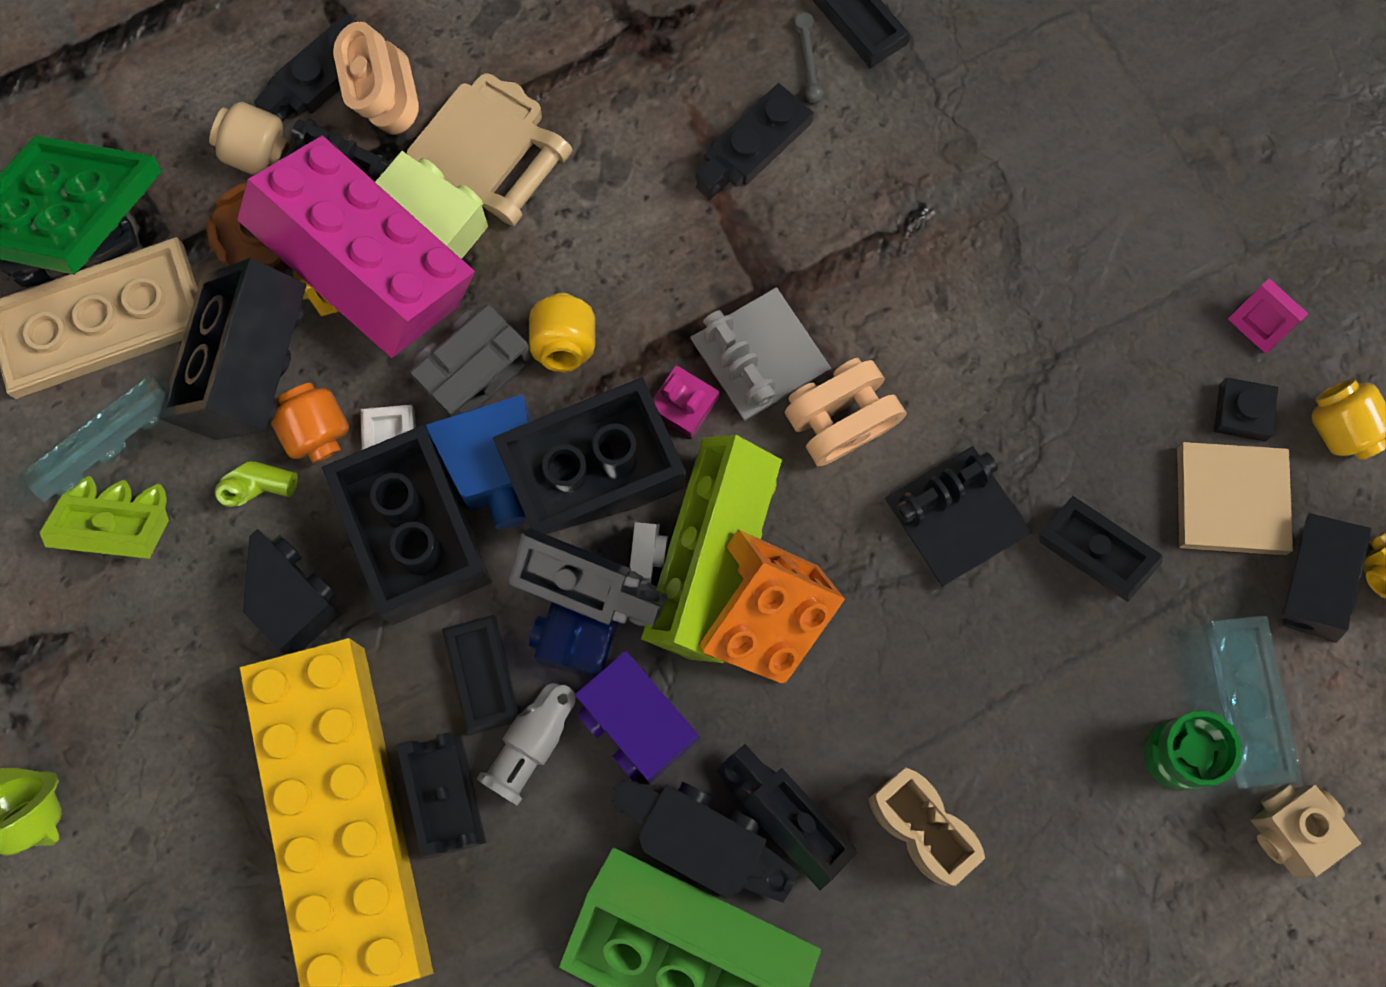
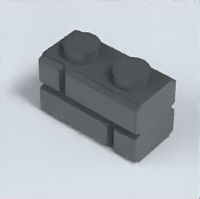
M489 304L483 306L478 312L469 310L461 315L452 328L454 333L439 346L433 343L421 350L414 360L415 367L409 371L420 390L447 418L480 408L534 360L527 342Z

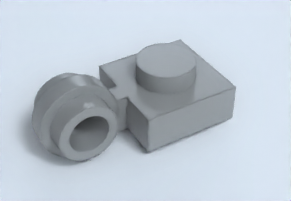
M635 522L630 568L631 571H635L643 576L641 584L656 589L657 586L652 584V580L655 574V567L663 568L667 556L668 536L659 535L660 524ZM629 617V620L636 625L645 626L646 624Z

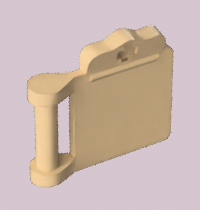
M482 74L472 86L463 83L456 89L410 146L407 154L418 162L421 158H424L433 163L442 172L444 179L456 188L459 185H465L470 188L483 201L482 207L506 224L514 227L522 217L520 209L558 161L564 163L572 153V148L558 134L536 126L542 119L541 107L539 103L525 95L519 84L501 81L491 74ZM535 144L541 149L539 154L505 197L495 194L494 192L531 145Z

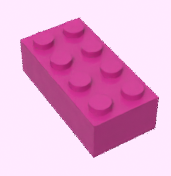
M323 135L247 180L238 221L391 358L459 307L475 271Z

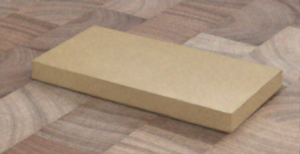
M179 238L169 239L80 270L75 275L69 274L0 298V370L7 394L14 399H18L182 341L198 289L184 245Z

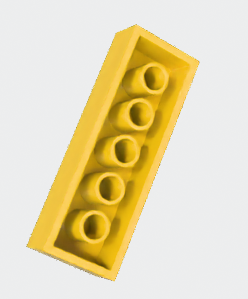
M347 638L240 667L300 987H391L434 974L365 648Z

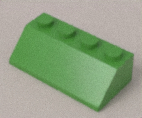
M613 847L586 896L559 968L596 987H809L821 949Z

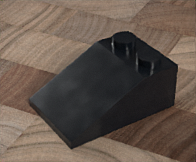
M643 377L492 437L530 528L544 534L633 510L684 489L685 468Z

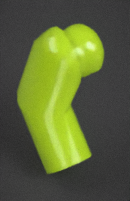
M249 461L226 474L215 488V497L220 504L226 507L243 505L265 491L290 498L296 490L298 474L260 462Z

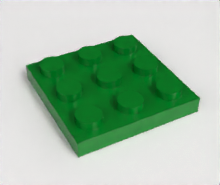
M35 135L0 172V259L75 275L160 175L162 170L153 155Z

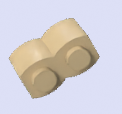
M904 768L868 798L871 810L880 825L894 837L906 841L907 849L913 862L932 881L943 886H956L985 859L981 843L974 832L960 819L945 813L939 794L932 784L919 773Z

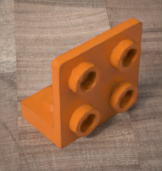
M738 529L726 547L740 565L737 571L744 579L700 642V647L707 655L776 682L786 683L840 608L845 598L818 565Z

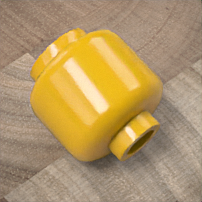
M557 293L538 301L531 309L529 316L528 345L533 358L547 369L555 372L573 371L581 364L587 362L593 355L595 348V315L591 306L582 299L567 293Z
M1351 378L1335 384L1315 398L1318 405L1312 411L1311 419L1333 455L1350 456L1355 454L1358 460H1364L1386 449V401L1374 384L1357 383L1355 378Z

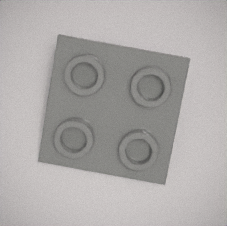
M777 287L727 316H724L720 310L711 313L703 321L707 328L690 337L744 421L832 369Z

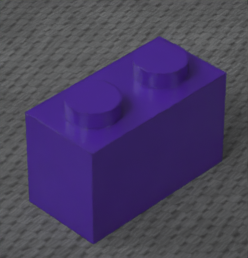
M627 651L621 654L575 694L584 706L576 715L597 739L605 732L620 748L612 757L633 781L642 774L651 784L699 741V734Z

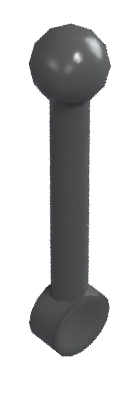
M802 12L795 17L794 28L801 34L808 84L804 91L806 101L815 104L822 99L823 90L817 85L810 36L814 19L811 14Z

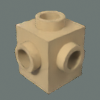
M1290 783L1276 788L1260 801L1265 809L1250 819L1260 832L1257 835V839L1263 850L1275 862L1283 863L1293 877H1317L1361 844L1344 822L1345 813L1341 805L1331 794L1319 789L1316 784L1293 788Z

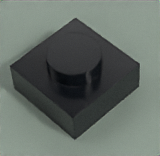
M1226 377L1219 384L1214 432L1266 442L1274 435L1278 387Z

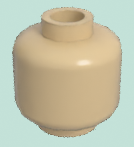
M238 102L232 105L230 109L221 108L215 118L209 137V143L215 146L216 156L222 163L253 176L283 159L287 154L290 140L282 137L283 124L278 116L245 102Z

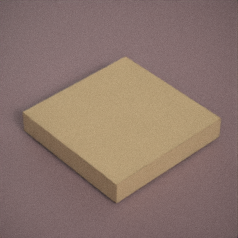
M1183 442L1177 447L1179 548L1287 555L1293 551L1289 449Z

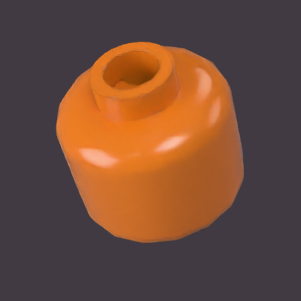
M306 383L276 398L277 410L270 424L290 458L301 459L309 456L312 464H316L341 451L337 442L346 436L349 425L333 393L329 389L314 388L312 383Z

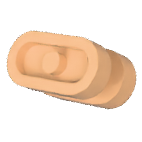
M359 21L349 24L339 33L333 48L343 101L349 108L361 116L369 118L371 123L387 134H400L413 124L419 110L409 59L403 51L391 42L385 41L383 36L367 23Z
M859 358L849 360L834 371L832 379L819 386H816L814 382L808 383L789 396L788 400L791 404L784 413L796 432L805 431L810 428L814 430L816 436L808 442L806 449L817 466L827 465L877 438L896 426L907 415L896 395H888L881 399L877 397L874 391L883 384L885 378L873 360L861 362ZM856 403L860 407L859 411L835 424L830 417Z

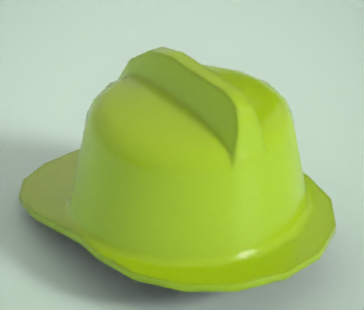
M0 768V855H14L32 846H54L59 841L56 825L62 816V809L54 792L59 782L56 773L21 768Z

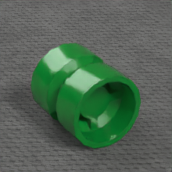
M1192 711L1156 725L1147 735L1143 748L1144 761L1150 774L1161 785L1173 790L1199 789L1201 787L1215 786L1229 780L1237 771L1242 757L1241 740L1235 728L1224 717L1210 711Z

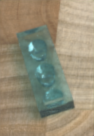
M151 373L24 470L28 488L43 502L54 494L61 496L63 493L66 494L79 484L83 478V472L98 460L100 462L109 461L124 448L126 444L125 439L138 429H149L161 421L158 418L167 392L166 389Z
M1267 615L1212 621L1206 624L1224 718L1235 728L1241 740L1242 757L1239 767L1235 772L1238 789L1301 782L1302 778Z

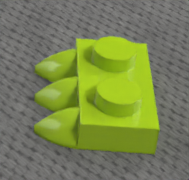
M87 476L65 490L40 531L43 543L48 548L150 559L169 522L165 509L167 504L166 493L161 484H156L144 490L131 502L130 486L126 480H122L108 487L96 499L97 487L92 477Z

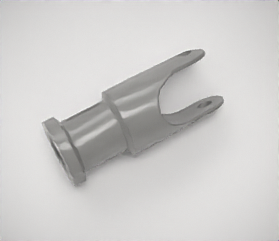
M557 683L546 685L535 702L517 715L503 737L505 743L503 749L488 772H481L476 780L518 806L522 800L519 793L537 765L545 764L559 742L564 728V720L576 701L574 691L566 685Z

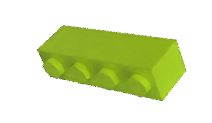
M738 435L702 438L656 590L668 596L661 616L655 622V625L645 624L641 640L690 660L724 663L720 659L705 654L700 647V642L744 579L737 571L740 565L726 546L738 529L759 539L762 538V528L771 497L776 489V480L782 459Z

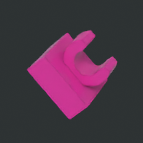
M1269 278L1228 320L1267 354L1309 313Z
M676 365L653 400L663 422L692 439L718 401L719 391Z

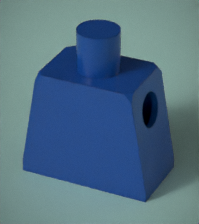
M523 394L426 424L427 430L463 501L470 511L489 506L496 529L511 528L526 521L522 506L492 438L532 422Z

